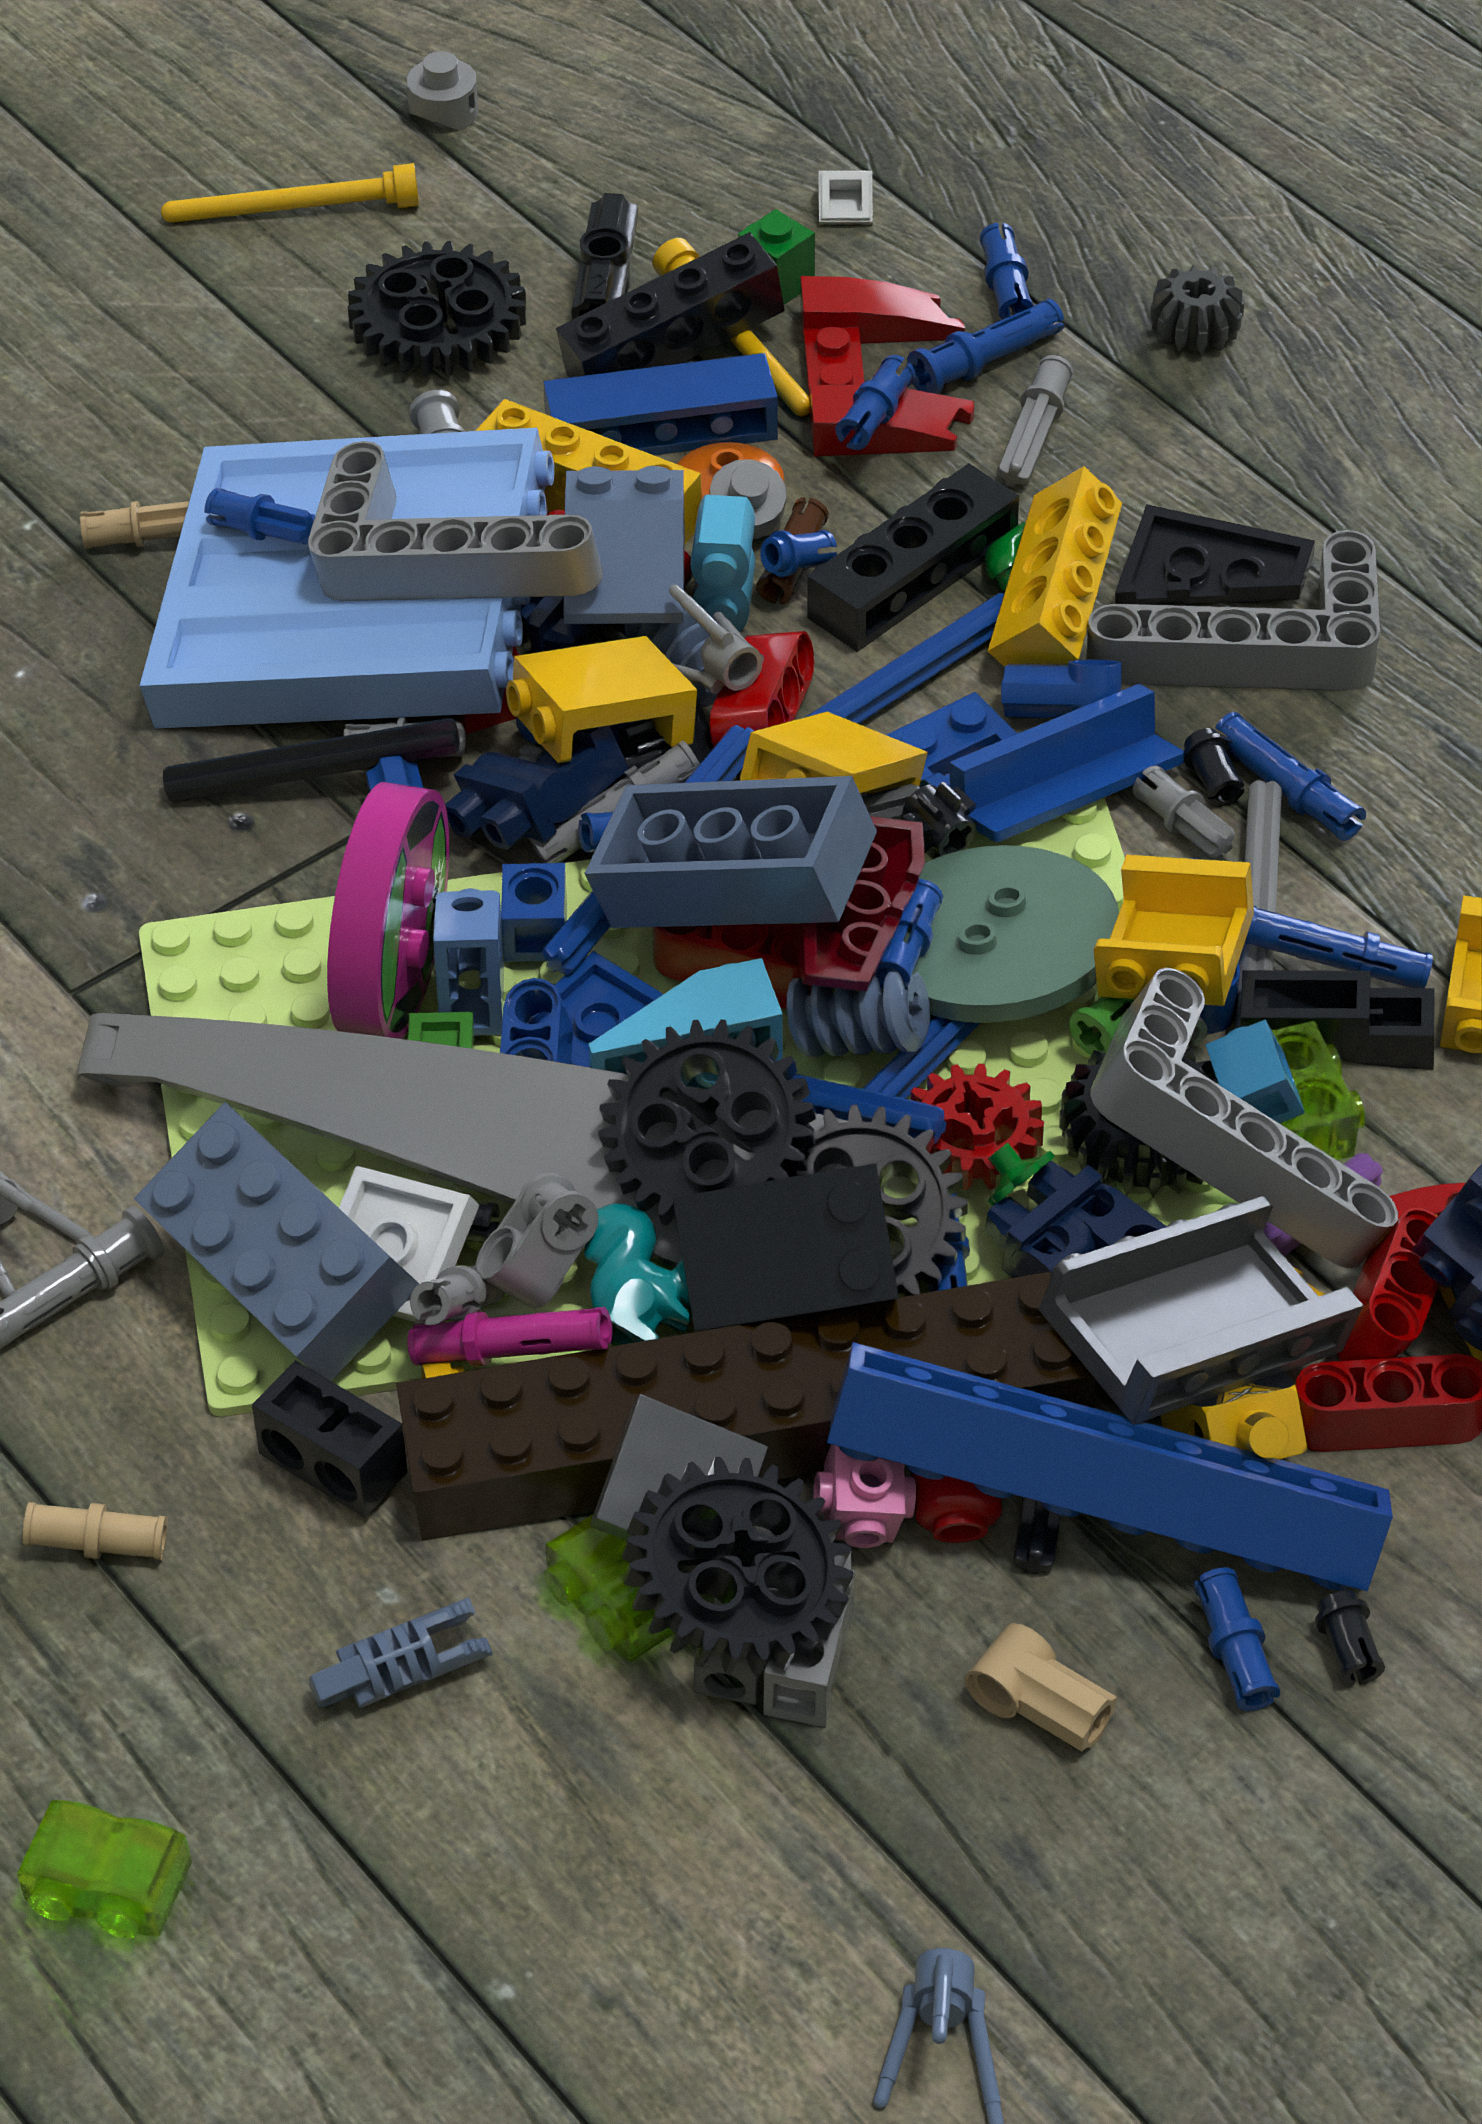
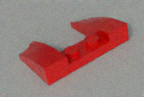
M800 276V311L808 396L810 397V421L814 457L954 451L956 449L957 436L950 432L948 428L953 421L971 424L974 419V401L906 389L898 399L896 413L887 423L879 425L865 448L854 450L846 447L856 433L853 429H851L842 443L838 440L835 432V427L839 420L853 406L854 393L865 382L861 344L946 340L947 336L954 332H965L964 323L959 318H948L940 309L941 298L937 294L885 281L837 276Z

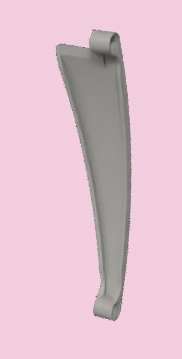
M96 1013L90 1016L76 1073L77 1079H80L82 1075L89 1080L101 1084L120 1087H132L140 1082H158L221 1104L226 1102L231 1107L367 1151L510 1204H514L523 1186L532 1177L541 1173L554 1172L563 1175L574 1186L576 1192L588 1197L595 1204L596 1209L612 1203H621L637 1208L634 1199L638 1190L625 1195L621 1193L616 1182L621 1172H609L604 1160V1156L613 1149L603 1147L598 1135V1131L612 1126L603 1120L599 1110L600 1105L619 1102L611 1095L607 1083L609 1079L628 1082L629 1077L627 1074L478 1049L323 1029L185 1017ZM687 1086V1088H690V1089H692V1090H694V1091H703V1090H706V1089H701V1088H696V1087ZM670 1091L662 1093L661 1098L673 1101L689 1111L682 1103V1100ZM763 1110L749 1111L741 1117L738 1125L746 1129L760 1127L767 1122L770 1113ZM689 1111L697 1131L704 1125L709 1126L726 1140L722 1135L718 1120L711 1125H707ZM815 1113L816 1120L809 1124L816 1131L824 1129V1115ZM836 1118L839 1124L848 1122L847 1120ZM671 1122L656 1123L648 1129L645 1138L651 1141L667 1139L673 1134L677 1125ZM726 1140L733 1151L745 1160L753 1158L754 1153L747 1152ZM715 1159L706 1161L698 1168L696 1176L702 1179L716 1178L725 1171L728 1163ZM829 1164L824 1166L818 1172L842 1169L847 1167L841 1164ZM885 1183L883 1184V1186H882V1188H881L883 1192H884ZM540 1195L537 1196V1202L544 1206L547 1202ZM656 1203L651 1209L644 1212L650 1217L656 1228L657 1243L651 1259L675 1268L682 1260L676 1216L667 1226L663 1225L658 1216L659 1203ZM572 1216L570 1222L575 1227H579L580 1222Z

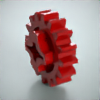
M978 1063L974 1074L965 1075L958 1064L951 1065V1078L944 1080L932 1072L927 1077V1090L916 1087L911 1090L910 1100L938 1106L944 1111V1121L947 1122L945 1133H941L938 1143L933 1144L929 1153L933 1154L945 1149L950 1150L952 1153V1163L942 1174L962 1173L963 1188L961 1190H969L973 1179H982L988 1189L996 1188V1175H999V1172L988 1158L1006 1143L1012 1146L1021 1159L1037 1157V1147L1043 1146L1044 1121H1042L1041 1100H1030L1031 1086L1027 1082L1014 1087L1010 1086L1011 1072L1006 1069L993 1078L987 1076L985 1064Z

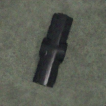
M604 193L599 201L591 203L586 233L580 239L581 261L572 304V320L624 295L630 288V260L638 220L637 205L626 200L623 194Z

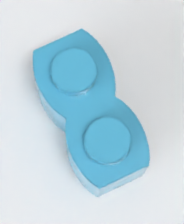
M705 495L698 507L691 554V571L695 579L692 598L712 618L716 612H721L738 631H742L749 617L755 571V555L752 549L755 525L754 510L747 497Z

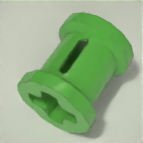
M1101 997L1089 1008L1082 1007L1077 1009L1069 1018V1028L1077 1044L1089 1055H1092L1093 1050L1107 1053L1120 1020L1127 1011L1122 1005L1128 1002L1131 1006L1135 999ZM1096 1026L1100 1031L1093 1034L1092 1029Z

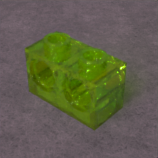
M1315 1021L1272 1030L1285 1054L1305 1111L1304 1114L1280 1124L1336 1160L1355 1156L1358 1129L1363 1128L1365 1125V1112L1359 1094L1355 1090L1349 1091L1342 1078L1341 1061L1333 1044H1325Z

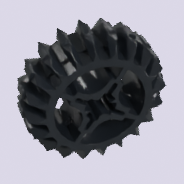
M1192 1047L1186 1049L1182 1062L1218 1084L1211 1060L1196 1062ZM1093 1050L1087 1064H1076L1075 1071L1071 1075V1082H1066V1087L1062 1092L1059 1128L1062 1130V1136L1065 1137L1068 1156L1078 1158L1081 1171L1086 1166H1091L1103 1176L1102 1184L1109 1185L1118 1181L1122 1183L1126 1195L1134 1187H1146L1153 1199L1161 1186H1168L1180 1194L1182 1188L1186 1185V1179L1198 1184L1203 1183V1180L1109 1121L1094 1106L1090 1096L1091 1087L1106 1053Z

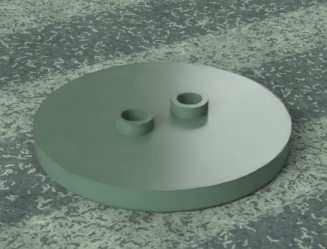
M1010 845L970 848L925 862L920 879L931 881L937 885L942 891L943 901L936 912L931 926L933 932L931 946L924 956L919 957L912 975L918 972L924 981L931 1015L955 1021L974 1023L1020 1020L1059 1008L1078 998L1097 983L1093 950L1098 939H1110L1119 910L1114 894L1108 885L1089 867L1056 852ZM910 928L907 929V932L903 939L904 943H907V940L911 933Z

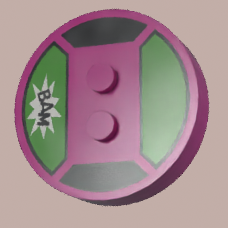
M380 782L367 795L356 817L339 873L328 945V1002L332 1022L337 1031L403 1039L409 1029V1013H418L435 962L433 936L436 895L441 892H447L449 872L448 817L444 800L436 790Z

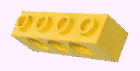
M504 399L476 429V431L538 428L543 451H551L554 460L553 485L546 486L544 492L547 510L549 511L565 510L566 471H580L593 466L604 467L610 471L640 470L648 466H661L668 470H684L685 544L695 533L698 507L702 500L701 473L507 399Z
M1085 466L1038 492L1033 497L988 648V652L1004 667L1008 664L1068 665L1070 661L1079 660L1088 628V620L1093 610L1122 502L1116 497L1113 490L1107 484L1100 482Z

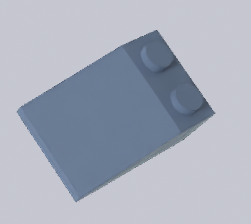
M593 466L580 471H566L565 515H579L587 519L591 524L603 569V578L599 585L587 593L564 596V624L684 623V608L669 593L671 585H678L684 590V470H668L661 466H648L640 470L610 471L604 467Z

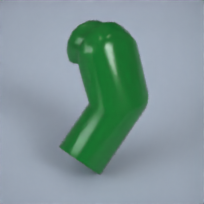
M1026 522L1020 523L993 542L985 554L987 574L991 580L995 577L1003 591H1006Z

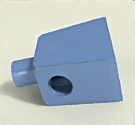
M473 888L441 892L436 895L433 936L438 1013L473 1012L474 1036L501 1035L504 1007V958L500 893L494 890L480 891ZM466 971H479L481 987L477 989L463 988L459 985V976Z

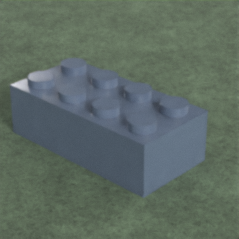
M852 776L626 785L584 874L612 928L839 922L877 830Z
M226 1102L219 1107L134 1198L286 1348L311 1370L330 1381L341 1372L411 1297L414 1288L419 1285L405 1269Z

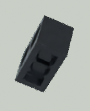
M296 1360L252 1404L259 1454L364 1518L408 1473L403 1424Z

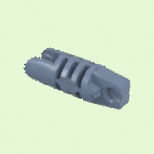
M465 1598L337 1649L336 1654L340 1663L314 1673L309 1678L308 1684L318 1708L322 1709L351 1697H355L358 1707L362 1708L493 1655L486 1637L470 1639L454 1648L439 1654L436 1653L430 1635L447 1628L459 1626L466 1622L469 1617L473 1616L476 1612L470 1598Z

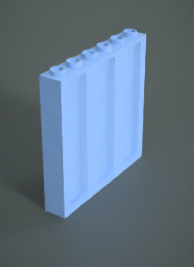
M538 428L204 447L139 685L154 728L500 713L507 683L513 680V646H520L523 638L522 605H528L531 597L333 600L325 596L321 589L308 544H300L271 536H266L262 541L251 539L247 532L229 527L210 525L206 521V517L209 514L204 512V508L211 491L221 488L249 497H255L259 494L270 495L277 504L307 510L310 514L316 516L335 454L351 443L368 441L376 443L384 451L396 492V505L392 519L547 515L544 492L545 487L553 485L554 460L551 451H543Z

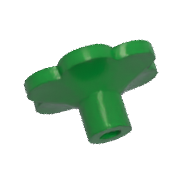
M1006 1143L988 1158L1001 1175L995 1192L986 1200L989 1206H994L1016 1187L1029 1179L1041 1167L1055 1157L1054 1154L1048 1151L1039 1157L1021 1159L1012 1146Z

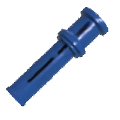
M1046 299L1025 311L1002 319L975 333L970 334L957 331L948 335L945 343L930 350L918 348L911 351L907 357V364L910 362L915 370V378L912 383L918 391L940 394L943 386L960 378L968 381L978 377L984 365L1031 345L1042 338L1063 331L1065 324L1062 322L1053 324L1064 320L1062 310L1054 300Z

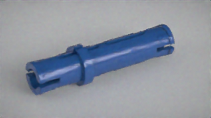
M1231 712L1218 722L1215 728L1226 735L1230 745L1228 753L1265 782H1277L1282 788V794L1288 798V805L1299 815L1309 814L1341 841L1351 839L1362 828L1363 824L1352 816L1354 815L1360 820H1365L1367 816L1366 810L1331 785V778L1322 770L1316 768L1314 771L1306 767L1246 721L1238 712Z
M1254 906V916L1244 945L1258 946L1346 971H1370V977L1409 988H1425L1433 961L1432 953H1422L1381 942L1380 935L1366 931L1363 936H1359L1311 921H1304L1257 908V906Z

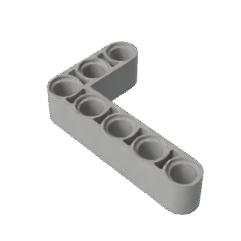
M368 441L351 443L335 454L308 538V547L322 591L325 596L340 601L575 596L593 590L600 584L603 578V569L592 526L587 519L579 515L392 519L396 505V492L384 451L376 443Z
M1352 530L1337 531L1330 534L1324 540L1318 585L1319 610L1139 604L1103 605L1096 608L1090 614L1088 620L1086 660L1120 661L1121 684L1319 690L1361 689L1373 680L1380 633L1376 548L1373 541L1367 535Z
M1172 968L1159 969L1120 1020L1091 1087L1090 1096L1094 1106L1109 1121L1239 1204L1264 1196L1273 1206L1267 1220L1269 1223L1340 1267L1350 1269L1358 1267L1397 1222L1398 1211L1395 1203L1387 1193L1372 1182L1182 1062L1204 1007L1205 998L1201 988L1187 974Z

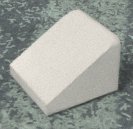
M819 171V225L873 224L872 171Z

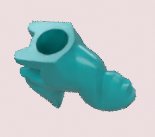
M612 1203L597 1209L598 1226L593 1237L585 1244L584 1256L587 1260L597 1264L590 1283V1296L593 1308L606 1307L612 1323V1340L610 1344L618 1346L659 1339L655 1331L662 1323L676 1331L685 1333L692 1317L686 1310H691L683 1259L672 1271L657 1266L650 1261L657 1243L656 1228L650 1217L638 1208L621 1203Z

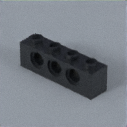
M749 232L557 327V336L567 376L571 378L680 364L784 312L777 264Z
M968 463L950 477L941 479L930 491L911 504L898 509L891 518L871 532L859 536L852 545L829 561L822 562L812 573L807 575V618L856 652H859L984 563L985 554L992 543L1018 526L1019 495Z

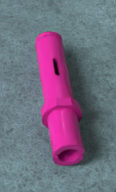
M606 1307L548 1313L538 1312L489 1318L485 1312L468 1313L464 1320L441 1322L437 1325L413 1324V1329H410L408 1332L407 1346L409 1356L414 1365L467 1360L471 1366H486L491 1363L492 1358L607 1349V1344H610L612 1340V1323Z

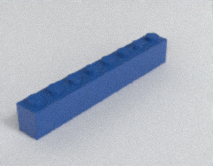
M854 1342L852 1343L830 1420L827 1443L839 1446L843 1453L852 1458L863 1461H875L880 1457L905 1464L911 1472L924 1478L938 1480L949 1476L971 1482L979 1491L993 1497L1009 1498L1014 1494L1040 1501L1044 1508L1059 1515L1073 1517L1084 1513L1107 1520L1112 1527L1124 1533L1143 1535L1149 1531L1174 1538L1180 1546L1193 1552L1205 1554L1212 1553L1214 1550L1242 1557L1244 1562L1259 1570L1277 1572L1284 1568L1309 1575V1578L1318 1585L1332 1590H1346L1348 1587H1353L1368 1592L1393 1518L1389 1489L1276 1458H1264L1251 1451L1149 1423L1140 1422L1133 1425L1127 1417Z

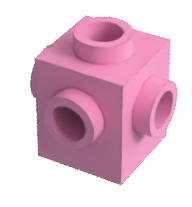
M831 1444L824 1461V1472L817 1471L815 1476L813 1499L822 1497L825 1500V1504L820 1512L825 1514V1520H840L842 1525L835 1538L836 1540H845L848 1545L853 1547L871 1548L882 1545L884 1542L893 1543L903 1519L913 1517L916 1484L914 1477L904 1476V1464L880 1457L875 1461L855 1459L843 1453L839 1446Z

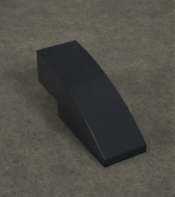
M1242 971L1240 1025L1242 1027L1250 1026L1266 1019L1278 1042L1311 1053L1378 1066L1434 1069L1435 988H1371L1370 971Z

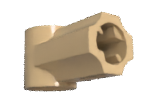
M1012 1623L1007 1625L964 1678L970 1695L988 1712L1008 1719L1019 1713L1081 1752L1086 1748L1091 1749L1104 1734L1106 1726L1116 1710L1117 1697L1058 1662L1050 1644L1036 1631L1022 1624Z

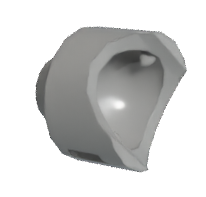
M437 51L428 54L423 59V62H420L410 70L406 77L409 114L431 120L457 131L465 129L475 121L479 114L476 72L470 65L458 60L450 52Z
M748 459L736 460L726 464L713 476L709 495L747 497L755 514L753 539L770 535L780 528L787 495L785 483L777 471L766 463Z

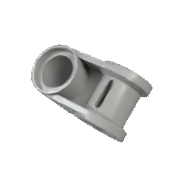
M547 1172L532 1177L523 1186L520 1195L498 1228L484 1242L477 1257L476 1272L484 1281L528 1307L536 1309L544 1306L557 1293L565 1274L585 1244L593 1237L598 1226V1212L595 1204L584 1194L576 1192L574 1186L563 1175ZM538 1195L547 1202L544 1206L537 1202L536 1198ZM572 1216L580 1222L579 1227H575L570 1222Z

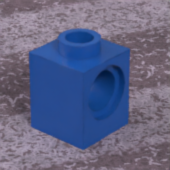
M565 863L502 864L501 926L504 962L546 961L542 955L543 948L567 921Z

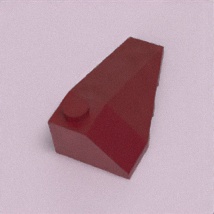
M870 816L877 833L839 922L792 923L803 984L859 991L868 990L923 873L925 855L922 822Z

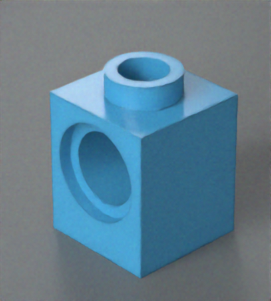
M1266 1019L1250 1026L1234 1029L1226 1036L1205 1044L1220 1086L1279 1124L1305 1113L1285 1054Z

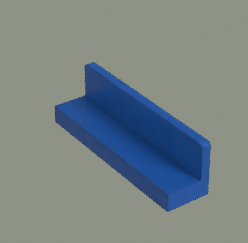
M1137 684L949 762L950 788L953 790L959 787L977 805L973 812L968 815L976 823V831L994 842H1001L1134 785L1137 778L1142 781L1148 779L1142 772L1150 766L1157 765L1165 771L1184 763V751L1155 734V692L1141 684Z

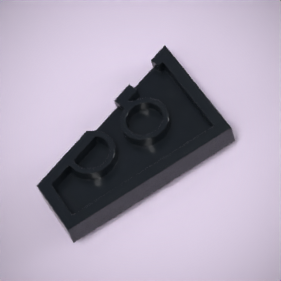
M1146 504L1115 592V604L1175 605L1300 599L1314 557L1315 540Z

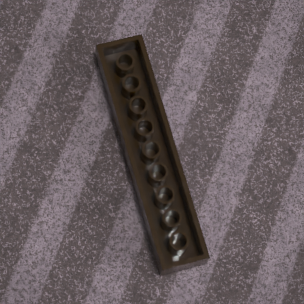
M1051 1272L904 1296L898 1299L623 1344L603 1350L594 1349L396 1383L420 1533L422 1541L595 1511L631 1407L640 1394L768 1446L758 1475L760 1478H763L766 1471L772 1465L778 1467V1479L816 1473L817 1471L822 1472L824 1471V1461L831 1444L827 1443L831 1415L853 1342L1094 1409L1095 1378L1039 1311L1050 1282Z

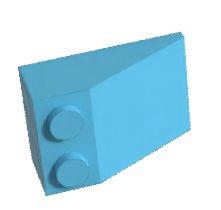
M762 958L698 971L589 1043L590 1068L627 1074L622 1064L624 1057L634 1059L640 1063L647 1059L642 1045L643 1040L651 1041L659 1049L667 1046L666 1028L669 1026L678 1033L681 1040L690 1038V1028L693 1020H699L705 1036H713L721 1019L726 1020L730 1036L733 1039H736L747 1025L751 1026L756 1038L755 1048H758L768 1039L773 1038L776 1040L779 1050L776 1061L782 1059L783 1014ZM703 1072L694 1076L687 1086L709 1089L716 1083L719 1076Z

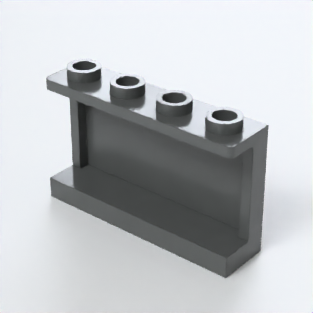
M1264 1196L1240 1204L1229 1203L1215 1212L1191 1220L1180 1219L1163 1229L1138 1237L1127 1236L1118 1240L1113 1245L1085 1254H1071L1062 1259L1053 1268L1039 1311L1133 1425L1343 1351L1363 1308V1304L1348 1287L1322 1296H1318L1266 1237L1264 1227L1273 1206Z

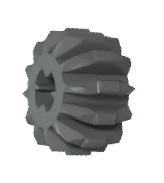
M1193 264L1188 272L1172 269L1169 278L1158 280L1157 286L1153 291V302L1150 306L1152 329L1159 333L1160 343H1176L1178 353L1191 348L1196 349L1202 355L1207 347L1222 351L1226 341L1237 339L1238 331L1241 329L1245 303L1242 298L1243 290L1235 287L1234 276H1218L1216 267L1202 271L1198 270Z

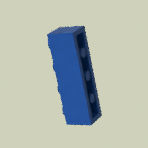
M765 353L543 381L546 415L652 455L692 451L705 445L722 442L747 444L778 440V397Z

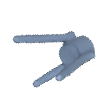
M936 1948L927 1950L916 1960L915 1983L903 1987L902 2009L873 2098L875 2107L882 2109L888 2104L917 2015L920 2014L921 2019L932 2026V2040L936 2044L944 2043L947 2038V2028L959 2025L963 2022L964 2017H966L969 2022L989 2124H1004L984 2017L985 1992L974 1987L975 1965L970 1956L951 1948Z

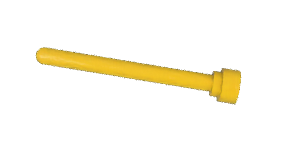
M414 163L393 165V171L383 172V177L168 201L161 207V216L165 221L174 223L386 199L387 204L397 203L398 208L419 206Z
M673 238L658 248L654 254L652 266L656 273L662 276L700 256L685 239ZM750 329L729 339L743 356L765 353L777 395L795 415L804 417L810 414V397Z

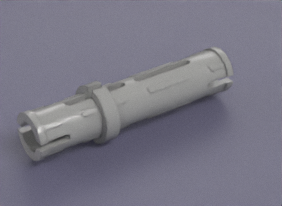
M683 740L666 751L665 754L637 769L636 766H632L624 771L625 778L594 797L567 820L561 823H553L557 832L546 842H540L533 838L528 839L542 863H561L570 855L583 849L578 832L579 820H582V813L614 812L626 785L684 783L700 763Z

